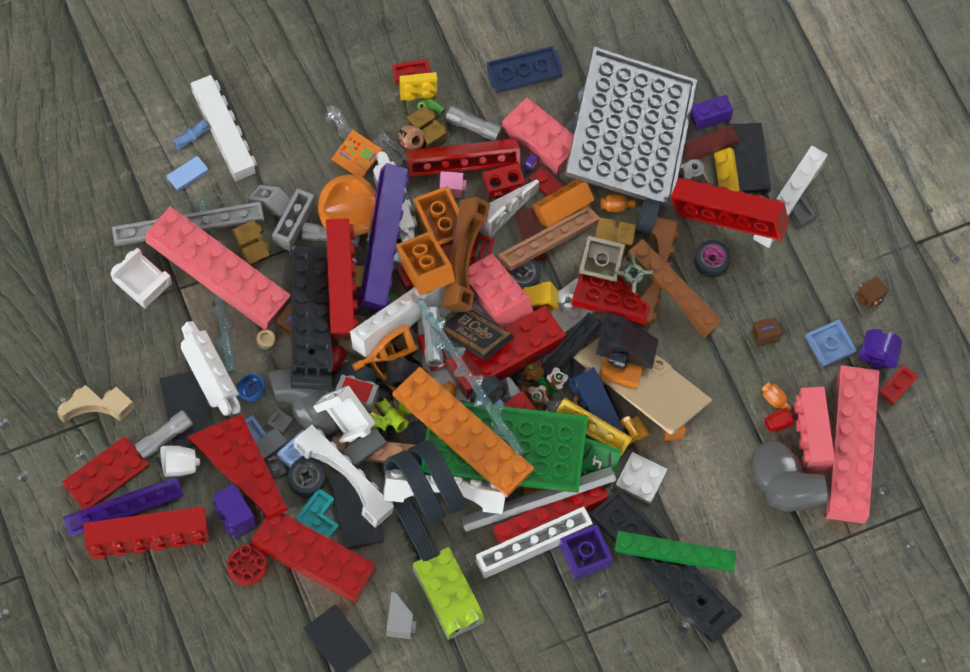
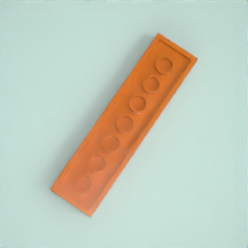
M421 367L392 393L393 397L506 498L534 471V467Z

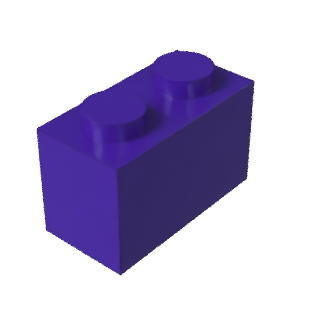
M724 95L692 105L690 116L698 131L730 121L733 108L728 96Z

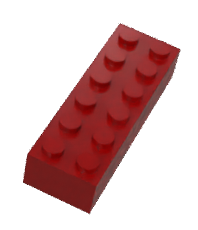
M678 178L670 196L676 214L679 217L779 241L783 240L790 223L785 203L781 200L767 199L761 195L754 196L743 191L737 192L726 187L712 186L709 183H699L691 179Z
M349 218L326 219L331 336L333 340H350V331L359 326L358 318H355V315H358L357 299H354V296H357L356 280H353V277H357L355 261L352 262V259L356 258L355 245L351 243V240H355L354 225L350 224Z
M546 305L505 327L504 329L512 333L513 339L486 361L467 349L446 360L447 371L467 400L470 399L475 388L486 378L495 376L501 381L551 353L566 338V334Z
M204 506L83 523L85 546L90 558L103 559L108 555L120 557L130 552L141 554L151 549L162 551L166 547L173 546L174 548H183L187 544L203 545L210 541Z
M284 513L270 519L266 516L251 540L252 546L258 548L267 556L355 604L376 571V564Z

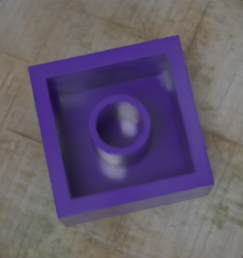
M234 483L213 495L214 503L212 505L214 512L219 520L222 519L224 528L229 536L233 535L235 540L256 528L254 515Z
M597 524L560 538L559 547L574 581L611 567L613 558Z

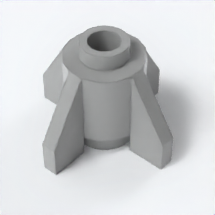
M693 159L687 163L680 164L679 174L684 175V179H691L694 182L710 184L711 182L704 171L702 160Z

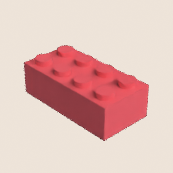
M527 97L502 121V132L510 139L517 138L518 145L530 155H537L539 157L538 162L555 176H558L566 168L573 134Z
M493 253L469 266V285L471 291L474 292V299L495 324L505 328L533 312L529 297Z
M801 388L799 394L796 395V401L793 402L794 414H797L798 418L796 420V431L800 432L798 447L799 450H802L803 454L801 463L807 474L829 473L835 457L825 388Z

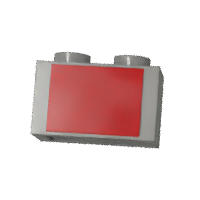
M341 375L336 390L349 386L367 412L371 413L379 395V385L372 381L359 380L351 375Z

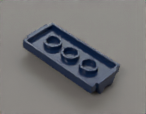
M550 46L487 62V77L490 81L491 89L494 88L496 93L561 78L563 76V67L557 50Z

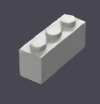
M297 188L272 234L274 245L291 251V246H294L303 229L304 222L306 223L315 206L314 195Z

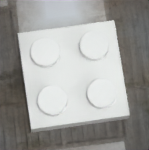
M632 452L615 488L651 504L667 472V468Z

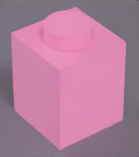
M441 171L440 188L448 186L453 197L462 198V191H466L467 181L463 180V173Z

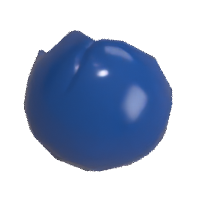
M247 374L237 382L238 396L246 402L253 403L259 401L265 394V381L258 374Z

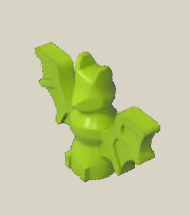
M383 398L381 403L376 402L375 404L385 416H378L373 412L369 413L375 421L371 429L380 427L385 431L389 425H393L399 433L407 428L409 422L404 416L411 415V412L398 400L399 408L396 409Z

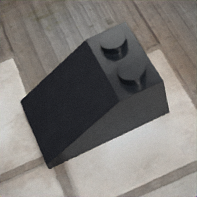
M606 312L596 355L609 358L612 353H622L629 355L628 363L652 369L659 340L626 317Z

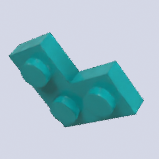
M321 489L317 490L295 520L331 539L338 530L339 525L326 517L325 513L334 503L335 499Z

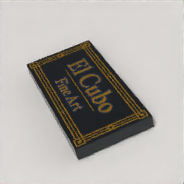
M472 309L458 313L451 312L440 320L439 324L440 334L485 361L513 339L511 332Z

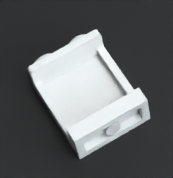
M139 248L130 251L126 255L125 260L120 264H116L111 272L112 280L144 309L172 284L170 275L165 271L162 273L142 255Z
M349 386L323 395L313 406L317 413L327 410L343 432V436L339 439L340 443L346 441L350 443L359 436L362 438L367 436L371 432V427L375 424V421Z

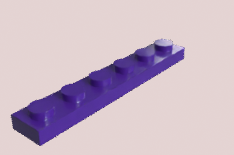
M172 477L66 515L63 519L71 537L84 532L83 523L127 517L182 497L183 493L177 477Z

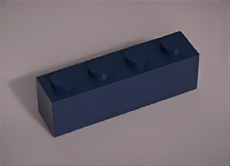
M588 367L568 378L570 389L578 398V406L625 433L595 367Z

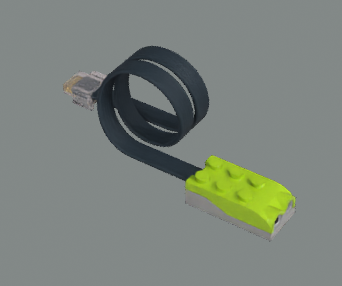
M397 399L390 402L393 408H399ZM411 413V415L404 416L409 424L406 429L399 433L403 436L408 430L415 446L410 447L407 451H401L388 457L384 464V476L386 479L387 470H401L428 523L433 524L446 518V514L421 468L422 460L427 466L451 514L467 508L468 505L437 447L430 441H425L426 425ZM410 497L405 498L404 502L392 501L421 560L413 563V572L447 639H452L483 624L484 617L480 606L450 548L447 547L441 550L439 554Z

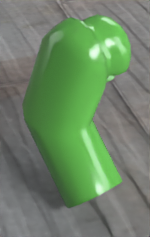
M433 99L422 100L417 105L418 109L426 106L429 111L432 110L439 116H442L446 110Z

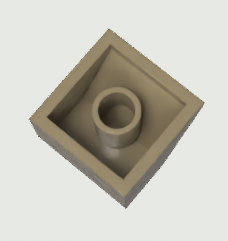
M588 236L579 273L616 282L625 244Z

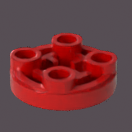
M244 544L230 554L227 561L228 574L239 585H254L260 582L267 572L266 557L258 548Z

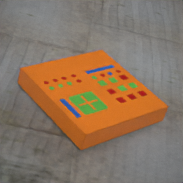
M352 130L331 160L352 175L364 178L377 161V154L380 151L382 152L383 149Z

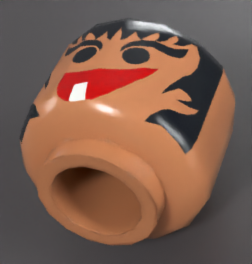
M405 125L398 132V142L408 150L420 149L424 144L423 131L413 125Z

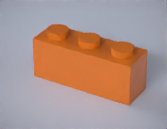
M576 179L533 204L532 207L540 224L550 227L560 220L573 215L577 210L588 207L595 199L587 182Z

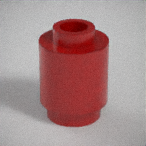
M337 344L331 346V374H336L340 370L347 356L345 348Z
M786 408L768 414V417L764 418L767 430L769 432L774 431L775 433L793 426L792 421L795 420L792 411H788Z

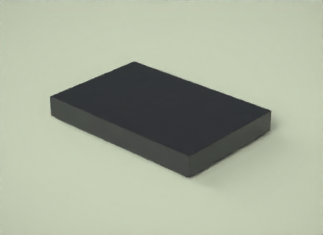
M336 605L303 628V631L335 672H347L372 653V650Z

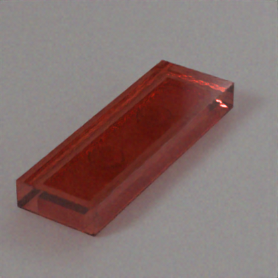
M729 125L685 143L683 154L687 162L693 159L698 160L739 143V139L732 125Z
M533 207L516 211L523 241L540 232ZM546 252L535 257L534 260L536 262L547 260Z

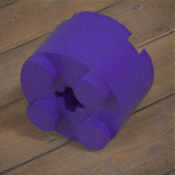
M881 329L868 330L864 336L859 359L871 365L870 367L873 370L880 371L882 368H896L902 348V339L892 332L884 334Z

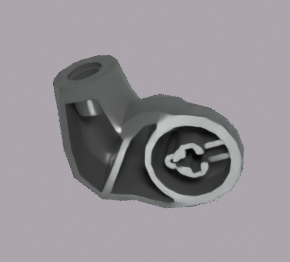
M291 366L268 372L276 400L291 404L293 416L304 430L313 425L316 429L319 428L323 431L325 438L332 437L341 430L327 410L317 413L313 407L323 395L335 391L332 386L331 390L291 388Z
M775 440L766 441L760 444L754 451L752 472L756 483L764 492L771 507L783 512H791L826 503L827 485L822 474L804 473L801 461L787 445Z

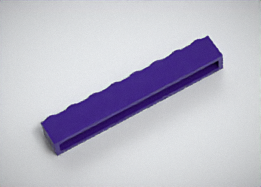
M386 163L379 173L358 307L376 312L388 306L390 301L388 292L393 282V279H391V273L395 268V261L393 260L394 255L397 253L396 241L401 231L399 227V222L403 217V210L401 209L406 199L404 190L409 180L407 176L408 169Z

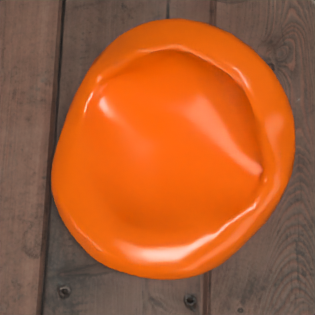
M342 175L329 181L321 191L318 201V214L325 229L326 219L349 218L350 224L354 225L355 235L370 232L376 190L367 180L356 175Z

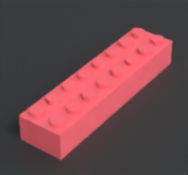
M171 206L146 232V243L262 329L268 330L287 305L290 304L291 295Z
M840 366L837 373L832 434L835 461L829 473L826 519L865 524L869 518L879 370Z

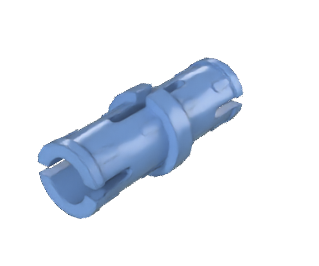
M201 120L195 126L187 128L182 135L172 140L176 148L180 150L191 141H196L197 137L209 130L208 124Z

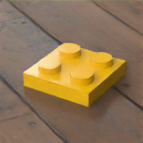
M436 72L399 76L400 100L412 101L418 98L430 99L437 96Z

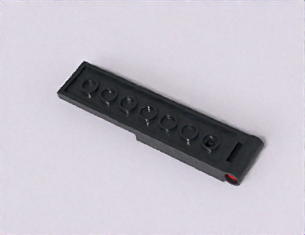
M291 246V388L331 390L332 347L327 248Z
M620 489L590 514V517L615 543L618 531L668 539ZM628 555L644 571V576L709 642L714 643L742 617L740 611L695 566ZM701 601L704 605L700 606L697 602Z

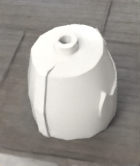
M162 446L160 448L165 477H180L196 472V466L200 465V459L196 458L194 449L181 446Z

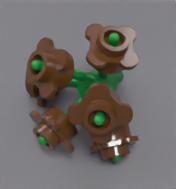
M538 360L535 363L529 364L524 369L523 381L531 383L537 380L540 383L539 387L535 388L532 386L529 388L528 383H522L521 380H518L517 388L519 391H523L528 398L531 394V403L537 411H546L547 406L544 404L549 402L548 396L558 393L563 388V384L569 379L557 367L553 368L552 373L545 379L543 377L544 369L541 367L542 362Z

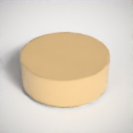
M265 329L258 333L256 339L261 349L268 350L275 346L276 336L274 332Z

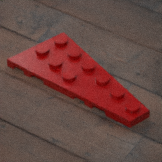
M242 414L187 436L188 440L204 456L210 459L213 465L234 483L244 495L249 497L253 504L269 519L287 511V507Z

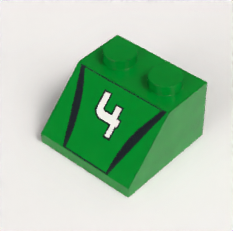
M585 438L581 476L610 466L615 475L622 450Z

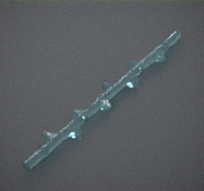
M198 200L199 212L207 211L205 200ZM218 229L209 230L205 232L211 236V234ZM214 293L216 305L209 310V313L218 316L221 337L214 342L215 345L223 347L227 372L231 374L235 372L228 330L233 328L235 324L226 319L223 299Z
M418 299L415 303L425 316L424 319L429 322L439 337L435 347L437 349H447L457 364L453 374L455 377L465 376L477 394L474 402L475 407L485 406L495 421L496 425L492 431L493 434H503L506 438L505 440L509 442L517 456L523 455L524 450L500 416L504 406L491 403L481 388L484 376H473L461 358L465 348L454 347L443 331L446 322L445 318L435 319L434 313L429 310L423 299Z

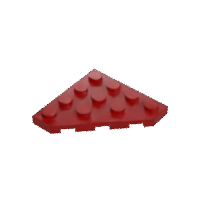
M618 272L616 282L580 273L571 302L572 306L606 314V312L626 317L630 321L646 324L650 305L639 298V293L632 285H627L620 272Z

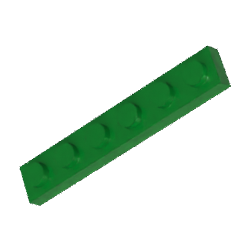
M618 531L615 552L728 572L734 571L737 552Z

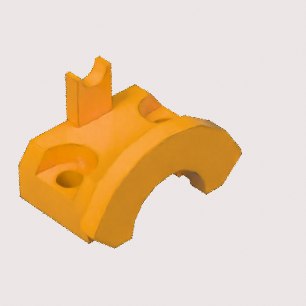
M627 416L620 420L622 427L632 437L629 445L636 440H641L650 435L639 416L633 419Z

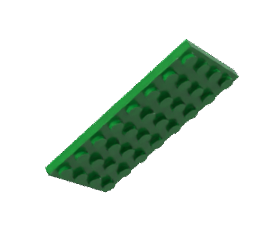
M461 402L534 467V471L519 486L579 493L588 416ZM427 427L425 441H430L437 447L453 476L461 477L463 480L475 479L489 482ZM422 460L421 468L424 474L431 475L427 466Z

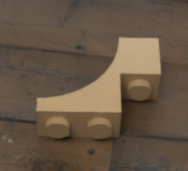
M85 385L83 388L77 389L68 402H63L59 406L57 413L64 423L79 414L87 412L106 413L121 422L134 409V405L117 387L107 391L101 400Z

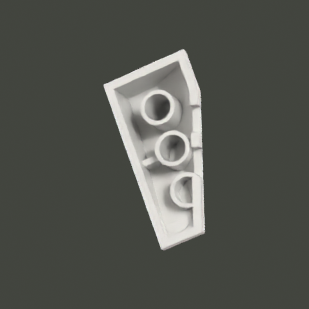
M536 179L489 203L487 221L483 223L479 232L491 238L539 190V181Z

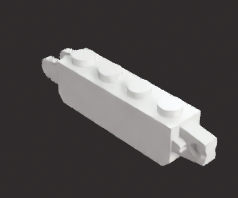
M383 151L377 154V166L373 169L376 188L380 169L386 163L395 165L394 161H389L387 153ZM405 199L401 209L403 210V217L399 222L401 231L398 237L401 242L414 238L415 227H417L416 218L411 216L410 213L412 206L409 199Z
M193 321L186 322L181 328L185 338L181 342V350L210 406L219 407L224 416L229 415L231 412L233 414L240 413V405L236 398L239 394L206 330L199 331Z

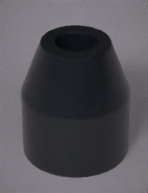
M612 353L609 356L608 363L617 369L625 370L629 355Z

